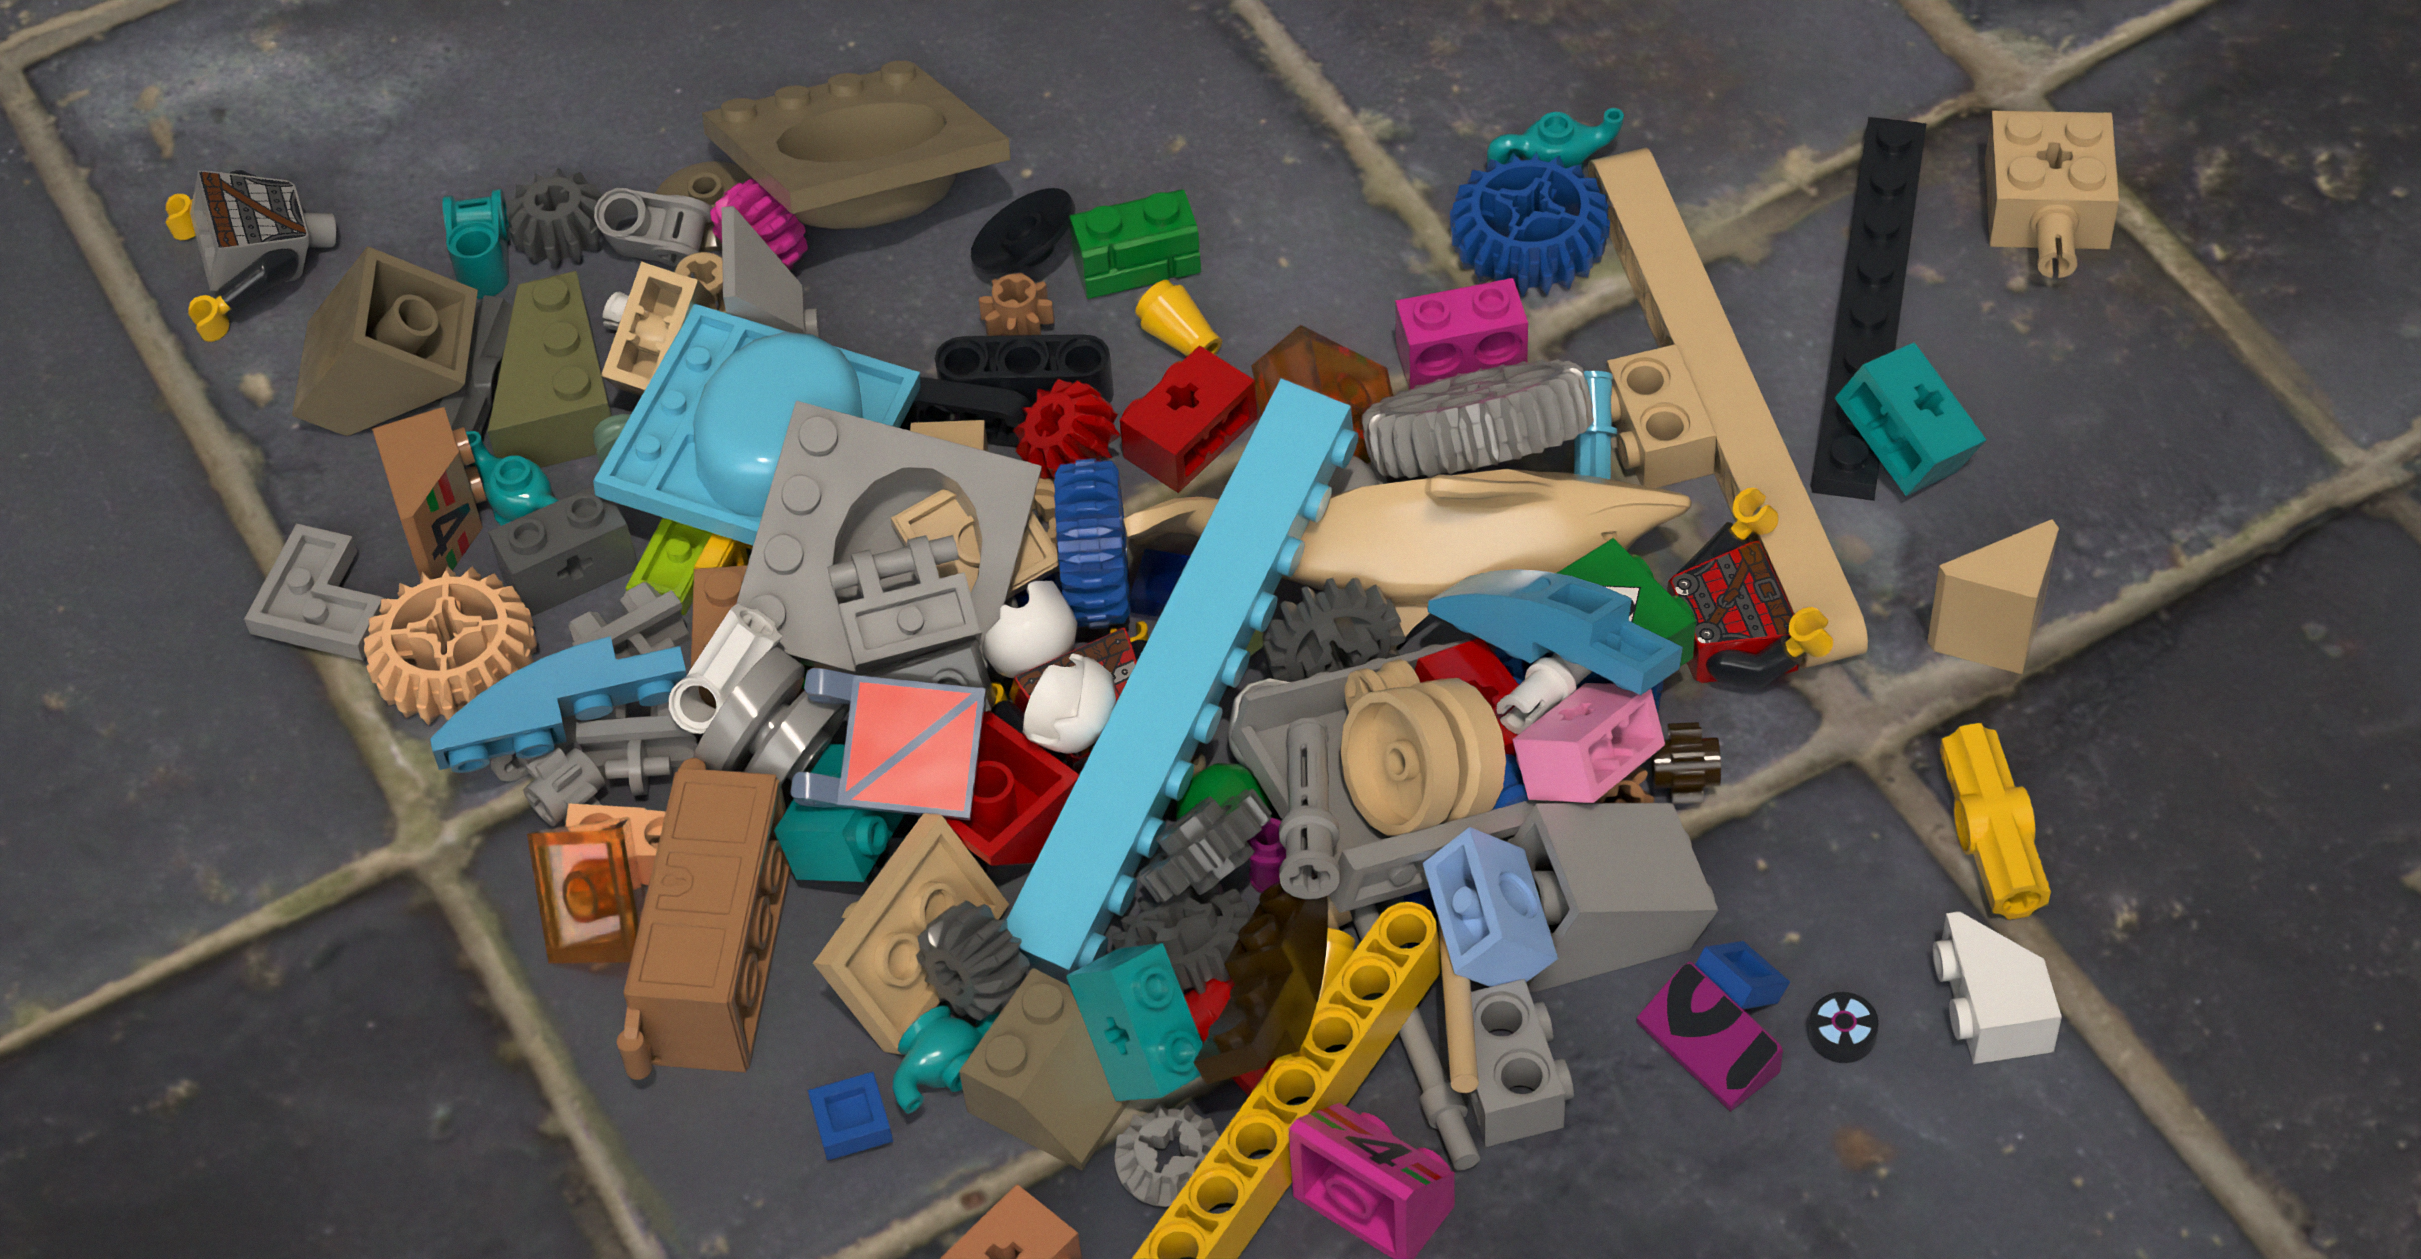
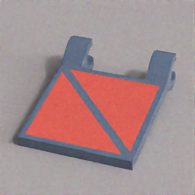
M821 668L808 670L804 688L811 701L823 704H850L841 779L816 773H795L792 778L791 795L797 804L808 807H843L920 816L923 813L939 814L944 818L971 821L986 688L859 676Z

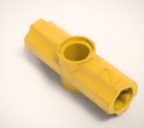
M1982 723L1959 726L1954 733L1941 739L1940 754L1955 797L1954 821L1960 846L1965 855H1974L1992 913L2004 915L2007 920L2028 917L2038 908L2048 905L2051 893L2049 882L2046 879L2034 844L2035 819L2029 795L2023 786L2015 787L1996 730L1987 729Z

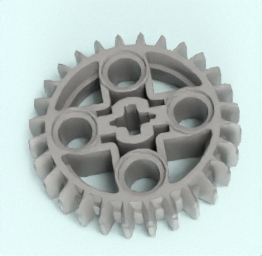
M1542 359L1533 363L1523 361L1515 365L1505 366L1502 364L1495 368L1484 370L1480 368L1470 373H1458L1457 376L1436 379L1435 382L1425 385H1415L1411 390L1398 391L1395 396L1382 398L1381 402L1372 404L1363 414V436L1372 468L1377 470L1378 473L1385 477L1391 475L1395 479L1403 476L1412 479L1420 475H1426L1430 478L1441 473L1452 475L1457 471L1473 469L1474 471L1478 467L1492 464L1498 466L1500 462L1512 459L1521 460L1522 456L1531 453H1543L1545 448L1561 446L1563 441L1575 439L1578 434L1585 433L1594 421L1593 405L1588 382L1585 379L1581 366L1569 360L1562 362L1559 359L1549 362Z

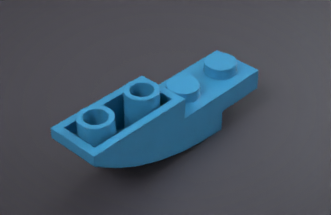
M1511 569L1489 571L1468 576L1428 601L1427 612L1453 624L1455 628L1462 632L1471 633L1503 649L1514 658L1522 659L1531 664L1549 651H1553L1564 660L1579 664L1613 681L1616 686L1633 691L1639 695L1644 694L1680 668L1682 646L1629 621L1632 598L1576 577L1538 570Z
M611 636L575 645L546 656L509 674L481 692L456 712L430 738L438 769L451 768L453 772L466 773L488 766L492 758L516 753V757L523 759L543 756L552 752L555 744L567 742L562 722L563 717L575 715V718L578 720H592L610 714L613 711V706L639 701V704L642 706H656L669 702L672 688L687 676L681 647L677 646L616 660Z

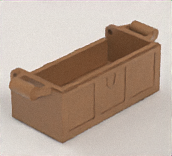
M697 758L685 760L680 768H678V772H675L623 993L627 1010L624 1031L618 1035L617 1046L625 1071L631 1079L639 1080L647 1077L652 1071V1065L745 1073L747 1068H750L791 873V867L774 832V829L786 812L780 781L774 774L707 770L705 763Z

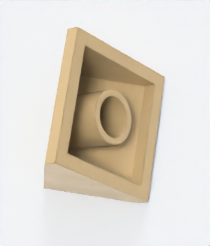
M2053 519L1939 565L1927 641L1933 651L2023 674L2047 594L2059 527Z

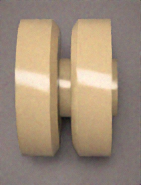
M1459 678L1437 679L1416 683L1411 687H1397L1368 692L1352 705L1344 722L1340 753L1343 774L1355 807L1370 826L1387 836H1397L1489 812L1493 809L1504 784L1506 768L1503 734L1493 709L1476 687Z

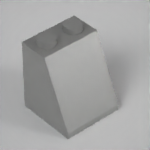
M1536 803L1510 842L1525 850L1558 956L1555 962L1526 982L1529 992H1538L1690 950L1719 911L1715 903L1713 891L1706 882L1692 849L1690 837L1685 832L1673 803Z

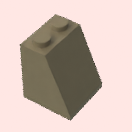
M367 246L307 322L292 416L348 437L459 391L465 385L478 290Z

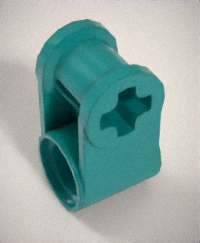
M495 189L492 191L491 196L457 201L453 195L444 196L442 205L446 229V245L456 281L477 289V299H483L484 295H497L507 286L510 277L508 259L510 226L506 215L508 209L503 190Z

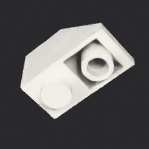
M1960 911L1946 913L1942 940L1933 943L1934 966L1939 981L1950 982L1954 999H1951L1949 1004L1952 1029L1957 1040L1966 1039L1973 1064L2054 1052L2062 1016L2044 959Z

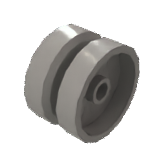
M775 646L750 669L721 706L698 743L693 758L703 761L707 770L739 772L749 762L744 772L774 774L777 776L785 800L791 794L794 774L798 772H811L846 717L850 704L815 703L809 699L805 690L795 700L804 681L805 667Z

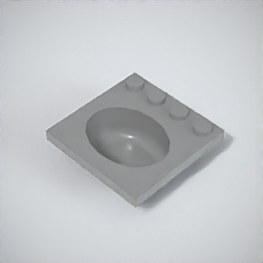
M796 401L736 604L750 609H758L773 620L777 631L782 635L776 646L803 665L860 675L918 657L914 656L856 671L840 617L839 604L861 599V592L858 585L833 591L827 567L851 561V554L870 549L872 555L905 547L891 525V518L942 489L949 490L956 494L955 499L966 515L972 516L974 519L973 527L981 558L978 577L971 591V596L982 631L981 639L977 640L987 669L989 661L982 651L986 633L1000 619V608L1002 605H1005L1042 466ZM914 571L881 579L880 583L882 591L885 593L916 585L918 581Z

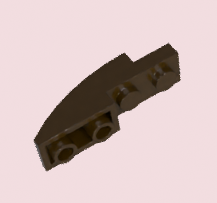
M1279 881L1269 886L1259 896L1260 902L1248 923L1238 932L1239 939L1224 963L1225 968L1235 983V986L1230 991L1231 997L1219 1018L1210 1026L1208 1030L1209 1035L1193 1062L1206 1085L1265 1068L1269 1060L1300 1050L1316 1010V1003L1319 999L1324 975L1328 936V895L1318 899L1294 897L1283 889Z

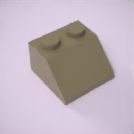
M1032 968L959 1070L968 1113L1081 1171L1085 1168L1130 1102V1100L1115 1101L1071 987L1035 968Z

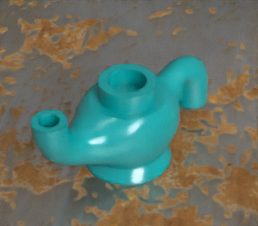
M1617 108L1607 109L1604 112L1602 123L1597 126L1581 124L1562 112L1547 113L1540 120L1534 122L1523 134H1503L1493 139L1487 148V166L1490 159L1496 160L1501 164L1508 163L1512 152L1518 158L1531 160L1537 151L1542 161L1550 162L1560 155L1564 168L1581 165L1583 171L1585 159L1610 143L1619 134L1623 126L1624 113Z
M466 432L475 463H472V465L477 467L483 482L485 495L493 508L494 518L500 526L559 501L552 496L551 483L537 464L516 455L505 458L496 457L487 450L478 432Z
M948 1006L933 1008L915 1020L904 1032L898 1043V1052L901 1055H905L893 1075L892 1089L900 1107L909 1114L921 1106L924 1097L918 1091L917 1085L931 1088L948 1087L952 1092L962 1090L959 1070L1001 1012L999 1011L995 1015H988L980 1021L976 1020L977 1028L962 1019L951 1017V1010Z

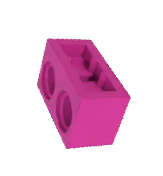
M1513 278L1395 300L1396 349L1409 390L1413 389L1415 385H1425L1435 382L1436 379L1457 376L1458 373H1470L1480 368L1484 370L1495 368L1502 364L1505 366L1515 365L1523 361L1528 363V320Z

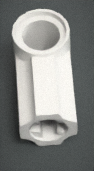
M736 604L730 609L687 676L672 688L669 696V711L673 720L682 729L690 733L703 734L735 687L750 669L769 650L774 648L782 638V635L775 627V622L758 609H750L740 604ZM699 686L707 688L714 695L716 708L707 705L701 699Z

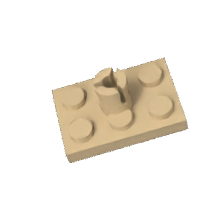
M923 813L860 900L851 903L845 909L842 918L846 919L813 962L826 981L886 1053L901 1055L898 1052V1043L904 1032L915 1020L927 1011L936 1008L940 1002L938 991L934 985L925 982L924 979L927 976V971L918 963L916 958L917 953L921 950L917 936L926 929L927 924L951 906H958L966 900L977 907L986 904L991 908L997 920H999L1009 906V903L944 817L939 814Z

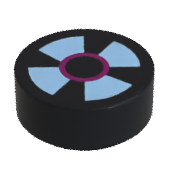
M1849 992L1828 994L1822 997L1812 1008L1808 1028L1809 1040L1813 1048L1828 1060L1839 1063L1858 1061L1867 1056L1875 1046L1879 1027L1878 1015L1874 1007L1857 994Z

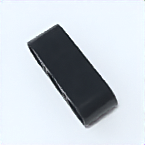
M1092 335L961 336L944 342L937 349L934 357L937 377L940 380L1009 389L1025 396L1032 405L1037 402V390L1051 391L1058 379L1071 382L1072 384L1076 381L1082 384H1089L1100 392L1101 397L1109 403L1112 402L1114 395L1109 348L1103 340ZM945 407V409H946L947 411H949L950 413H957V412H955V411H953V410H951V409Z

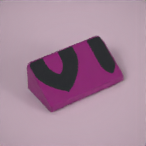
M1690 961L1674 973L1637 1016L1636 1023L1730 1112L1780 1073L1783 1054L1782 1046Z

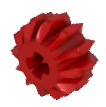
M1061 379L1055 382L1051 391L1037 390V402L1032 407H1021L1026 419L1013 430L1020 441L1015 452L1021 457L1022 461L1042 466L1040 475L1042 479H1055V473L1061 464L1076 463L1075 460L1096 458V461H1100L1102 458H1112L1107 448L1108 444L1121 436L1113 424L1118 414L1113 410L1112 405L1101 397L1100 392L1089 384H1082L1079 381L1072 384Z

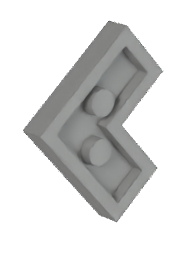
M296 523L244 618L249 633L364 660L366 656L364 652V638L370 635L368 631L369 618L381 615V599L384 598L339 587L357 553L353 537Z

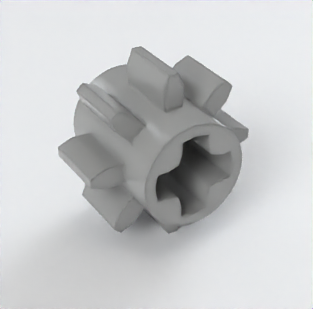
M557 748L555 751L537 757L526 766V769L535 779L523 789L524 795L534 811L549 825L555 826L563 819L566 822L568 803L601 805L594 795L605 786L604 778L591 759L579 749L574 748L565 755L560 748Z

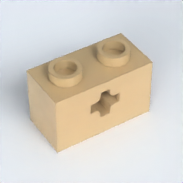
M641 262L601 376L618 389L642 396L693 305L698 304L707 307L712 293L697 279Z

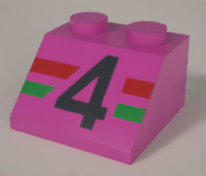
M1337 1103L1297 1118L1289 1128L1293 1197L1392 1259H1414L1455 1207V1173L1450 1170L1448 1164L1435 1152L1424 1147H1419L1416 1150L1393 1136L1389 1127L1372 1114L1361 1113L1359 1115L1343 1104Z

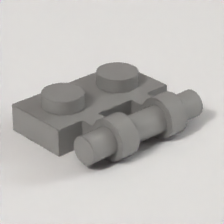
M926 535L908 539L907 547L872 555L869 549L851 554V561L827 567L833 591L858 585L861 592V599L839 604L840 617L856 671L937 651L975 638L977 640L981 639L982 631L965 572L939 578L936 565L959 559L953 535L928 541ZM914 571L918 584L883 593L880 583L881 579Z

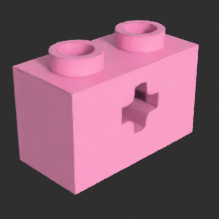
M1585 683L1512 739L1516 751L1517 764L1521 770L1528 800L1594 803L1665 745L1652 690L1649 689L1644 694L1639 695L1633 691L1622 689L1615 684Z

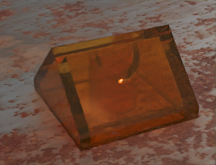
M630 816L527 833L548 963L631 962L644 908V899Z

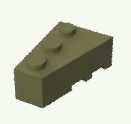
M577 271L521 283L517 286L487 431L496 457L521 456L542 468L597 454V448H595L592 436L594 428L601 421L612 416L604 380L601 376L602 371Z

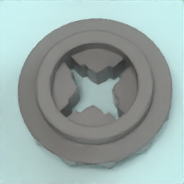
M1160 1102L1151 1113L1142 1117L1133 1114L1129 1127L1123 1134H1117L1114 1159L1117 1175L1126 1190L1137 1199L1150 1205L1169 1207L1220 1137L1211 1117L1204 1119L1196 1115L1188 1104L1182 1110L1167 1109ZM1175 1136H1178L1180 1151L1185 1157L1173 1156L1169 1164H1164L1162 1172L1159 1173L1158 1153L1153 1148H1165L1170 1140H1174Z

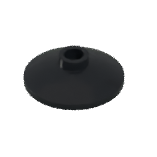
M1047 188L1031 192L1011 202L995 214L978 233L971 248L972 262L979 271L986 274H1003L1025 265L1035 266L1040 264L1051 255L1054 245L1071 224L1069 216L1075 214L1073 199L1062 189Z

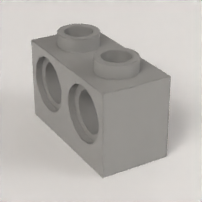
M1525 979L1471 992L1479 1085L1474 1091L1466 1094L1484 1147L1564 1128L1565 1100L1574 1097V1090L1565 1060L1563 1058L1553 1060L1547 1042L1553 1041V1030L1544 1002L1533 1003ZM1495 1029H1506L1512 1031L1513 1034L1495 1036L1489 1032ZM1514 1086H1527L1535 1091L1528 1094H1516L1508 1089Z

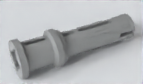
M1301 718L1292 722L1287 729L1289 813L1285 815L1279 825L1280 842L1286 849V859L1283 860L1279 868L1280 884L1287 893L1294 897L1318 899L1331 894L1340 883V866L1335 858H1333V848L1336 847L1339 841V823L1332 813L1329 812V731H1327V725L1319 719ZM1312 866L1318 872L1316 879H1312Z

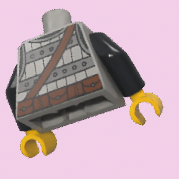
M234 170L230 173L198 171L193 199H190L186 194L180 193L172 195L166 202L165 209L169 217L165 223L177 240H188L196 235L210 291H219L220 294L216 299L208 295L195 297L188 307V314L195 325H197V332L206 342L217 341L227 333L230 323L225 313L231 309L239 312L266 291L284 282L295 281L301 277L308 248H333L336 241L334 215L332 213H303L296 187L288 180L258 177L243 170Z

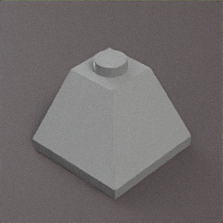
M734 206L722 207L723 300L726 313L786 332L811 334L821 339L817 308L807 309L802 284Z

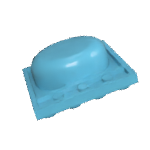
M694 304L594 478L595 496L753 546L795 402L800 401L900 428L921 388L920 372L833 346L815 335L786 332Z

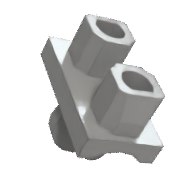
M643 582L625 592L624 596L620 599L624 616L606 624L598 612L589 611L570 621L568 625L573 646L611 636L616 660L677 647L690 640L689 632L681 615L683 608L680 600L672 590L661 595L647 582Z
M669 702L651 706V716L629 718L627 704L613 706V711L604 717L576 722L577 744H580L582 752L591 759L600 773L605 772L606 779L629 778L633 796L647 795L649 791V776L671 775L673 767H680L685 760L693 758L699 743L697 733H690L682 729L673 720L669 711Z

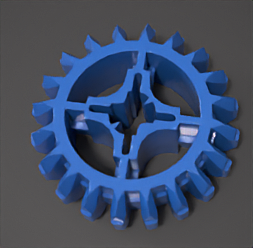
M1537 151L1531 160H1520L1512 152L1506 164L1490 159L1486 172L1472 170L1468 184L1459 185L1455 202H1453V209L1450 210L1451 242L1454 246V252L1459 253L1463 269H1474L1479 283L1495 279V282L1513 278L1522 297L1529 288L1539 287L1548 295L1554 283L1570 289L1575 276L1588 277L1593 263L1601 262V256L1605 252L1606 238H1609L1610 235L1606 195L1600 193L1596 178H1585L1581 165L1564 168L1560 155L1550 162L1542 161Z
M1096 458L1075 460L1076 463L1061 464L1055 473L1056 538L1062 595L1074 612L1077 627H1089V629L1108 628L1109 625L1124 623L1130 614L1128 551L1126 533L1123 526L1124 508L1119 469L1112 461H1096Z

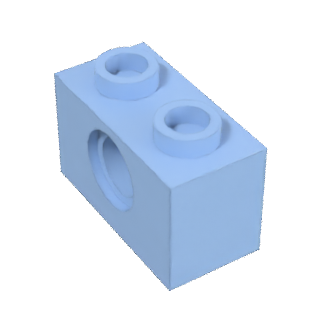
M1469 827L1423 862L1455 974L1493 987L1525 979L1527 982L1558 959L1523 848Z

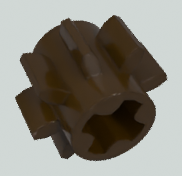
M1699 722L1668 723V739H1664L1665 745L1651 756L1653 788H1669L1670 799H1672L1673 804L1704 803L1703 787L1720 786L1719 739L1718 737L1702 738V727H1699Z

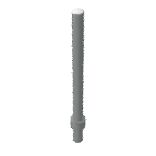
M1375 903L1349 910L1361 941L1380 916ZM1416 1006L1399 1030V1034L1423 1090L1420 1103L1429 1125L1432 1128L1439 1129L1454 1168L1456 1170H1466L1475 1166L1480 1160L1464 1120L1468 1109L1461 1093L1453 1090L1451 1082H1448L1422 1016Z

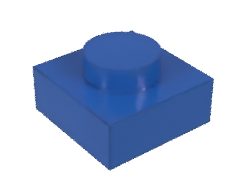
M1744 941L1706 946L1695 963L1696 967L1742 1009L1778 1003L1790 984V981Z
M874 1071L808 1090L827 1161L893 1142Z

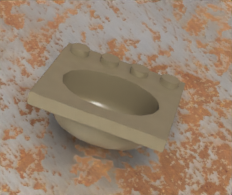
M909 61L888 62L881 66L880 71L863 75L855 73L837 74L830 77L828 83L808 88L797 85L782 87L775 92L774 96L762 99H731L722 103L719 109L702 112L704 134L791 214H794L799 222L818 228L834 230L864 229L892 224L916 216L944 199L958 177V173L1011 160L1009 138L919 66Z

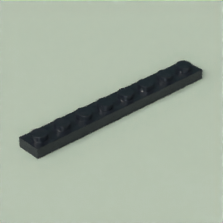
M1868 117L1812 493L1875 500L1880 460L1840 407L1835 397L1863 364L1896 349L1927 123Z

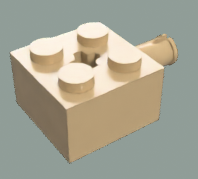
M1992 111L1985 155L1990 247L2038 248L2039 258L2037 263L2040 273L2052 278V259L2056 258L2058 262V278L2066 277L2077 268L2075 249H2110L2119 204L2112 113Z

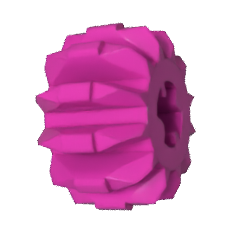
M752 178L742 184L737 183L724 192L725 196L716 202V206L710 211L711 220L715 225L713 227V234L722 243V207L734 206L789 270L794 267L793 264L801 259L802 254L808 249L807 240L803 236L806 232L805 226L798 221L794 214H791Z

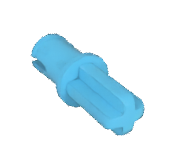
M1584 371L1591 395L1594 421L1585 433L1578 434L1574 439V474L1611 479V438L1617 436V428L1612 427L1611 413L1613 374L1605 371Z

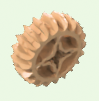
M447 566L441 578L431 579L422 571L420 584L413 588L399 583V598L381 599V615L369 618L368 631L370 635L364 638V652L369 663L367 670L372 683H376L381 697L386 700L388 706L396 704L398 710L403 713L405 718L419 712L420 718L428 726L439 715H444L446 720H449L481 692L509 674L533 663L532 654L537 652V639L532 628L534 626L529 608H526L525 604L521 601L520 595L517 594L513 586L504 587L502 581L498 579L495 573L481 579V575L477 573L473 566L461 577H457L456 573Z

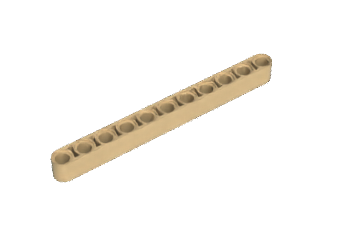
M1646 147L1589 161L1588 177L1596 178L1600 193L1606 195L1608 219L1610 220L1609 237L1658 348L1677 344L1717 437L1714 475L1735 522L1738 520L1733 513L1735 497L1746 488H1757L1766 498L1763 505L1754 511L1753 516L1765 505H1770L1778 513V525L1768 534L1759 535L1752 532L1748 536L1750 542L1759 540L1793 614L1802 608L1814 607L1828 619V625L1823 629L1833 638L1831 652L1819 658L1812 657L1807 652H1804L1799 666L1804 669L1866 653L1868 637L1861 610L1651 151Z

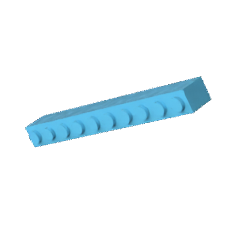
M1282 378L1280 379L1118 698L1109 721L1103 728L1007 918L1010 933L1022 940L1019 950L1028 958L1031 965L1028 968L1029 970L1035 968L1069 985L1066 975L1105 955L1108 937L1103 935L1114 913L1122 916L1128 909L1137 887V879L1133 878V875L1142 857L1151 858L1160 845L1156 837L1166 828V822L1161 819L1171 798L1177 801L1181 800L1187 791L1194 772V764L1189 762L1199 742L1208 744L1213 738L1222 716V708L1218 704L1227 686L1236 688L1242 680L1250 659V652L1246 651V648L1255 630L1264 632L1274 615L1278 600L1277 596L1273 595L1282 575L1291 577L1296 571L1305 547V542L1300 539L1309 521L1318 523L1324 515L1332 493V487L1328 486V483L1336 467L1346 468L1354 454L1359 435L1353 431L1350 405Z

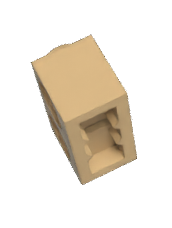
M1677 344L1607 360L1606 372L1613 374L1611 395L1612 422L1615 423L1619 432L1617 434V446L1624 468H1634L1640 485L1652 488L1714 474L1717 435Z

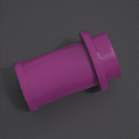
M1271 818L1261 827L1262 830L1258 834L1247 840L1248 844L1255 851L1249 858L1251 867L1249 871V876H1251L1250 884L1259 893L1280 881L1279 868L1283 860L1286 859V849L1281 844L1279 837L1281 821L1275 818Z

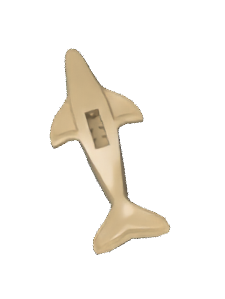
M1501 469L1459 475L1439 474L1426 479L1364 486L1331 495L1326 511L1320 521L1316 523L1310 520L1300 539L1305 542V547L1296 571L1291 577L1282 575L1281 578L1324 591L1325 582L1329 578L1334 579L1338 589H1345L1347 583L1352 578H1359L1364 591L1376 584L1380 587L1385 600L1391 598L1402 621L1399 624L1406 637L1417 624L1430 614L1427 612L1429 600L1468 576L1489 571L1511 569L1557 573L1612 538L1627 551L1637 539L1655 527L1685 514L1691 508L1692 502L1688 496L1678 492L1601 477L1516 469ZM1207 497L1174 498L1138 511L1123 519L1126 536L1131 539L1132 544L1135 546L1149 544L1166 533L1194 534L1200 538L1219 499Z

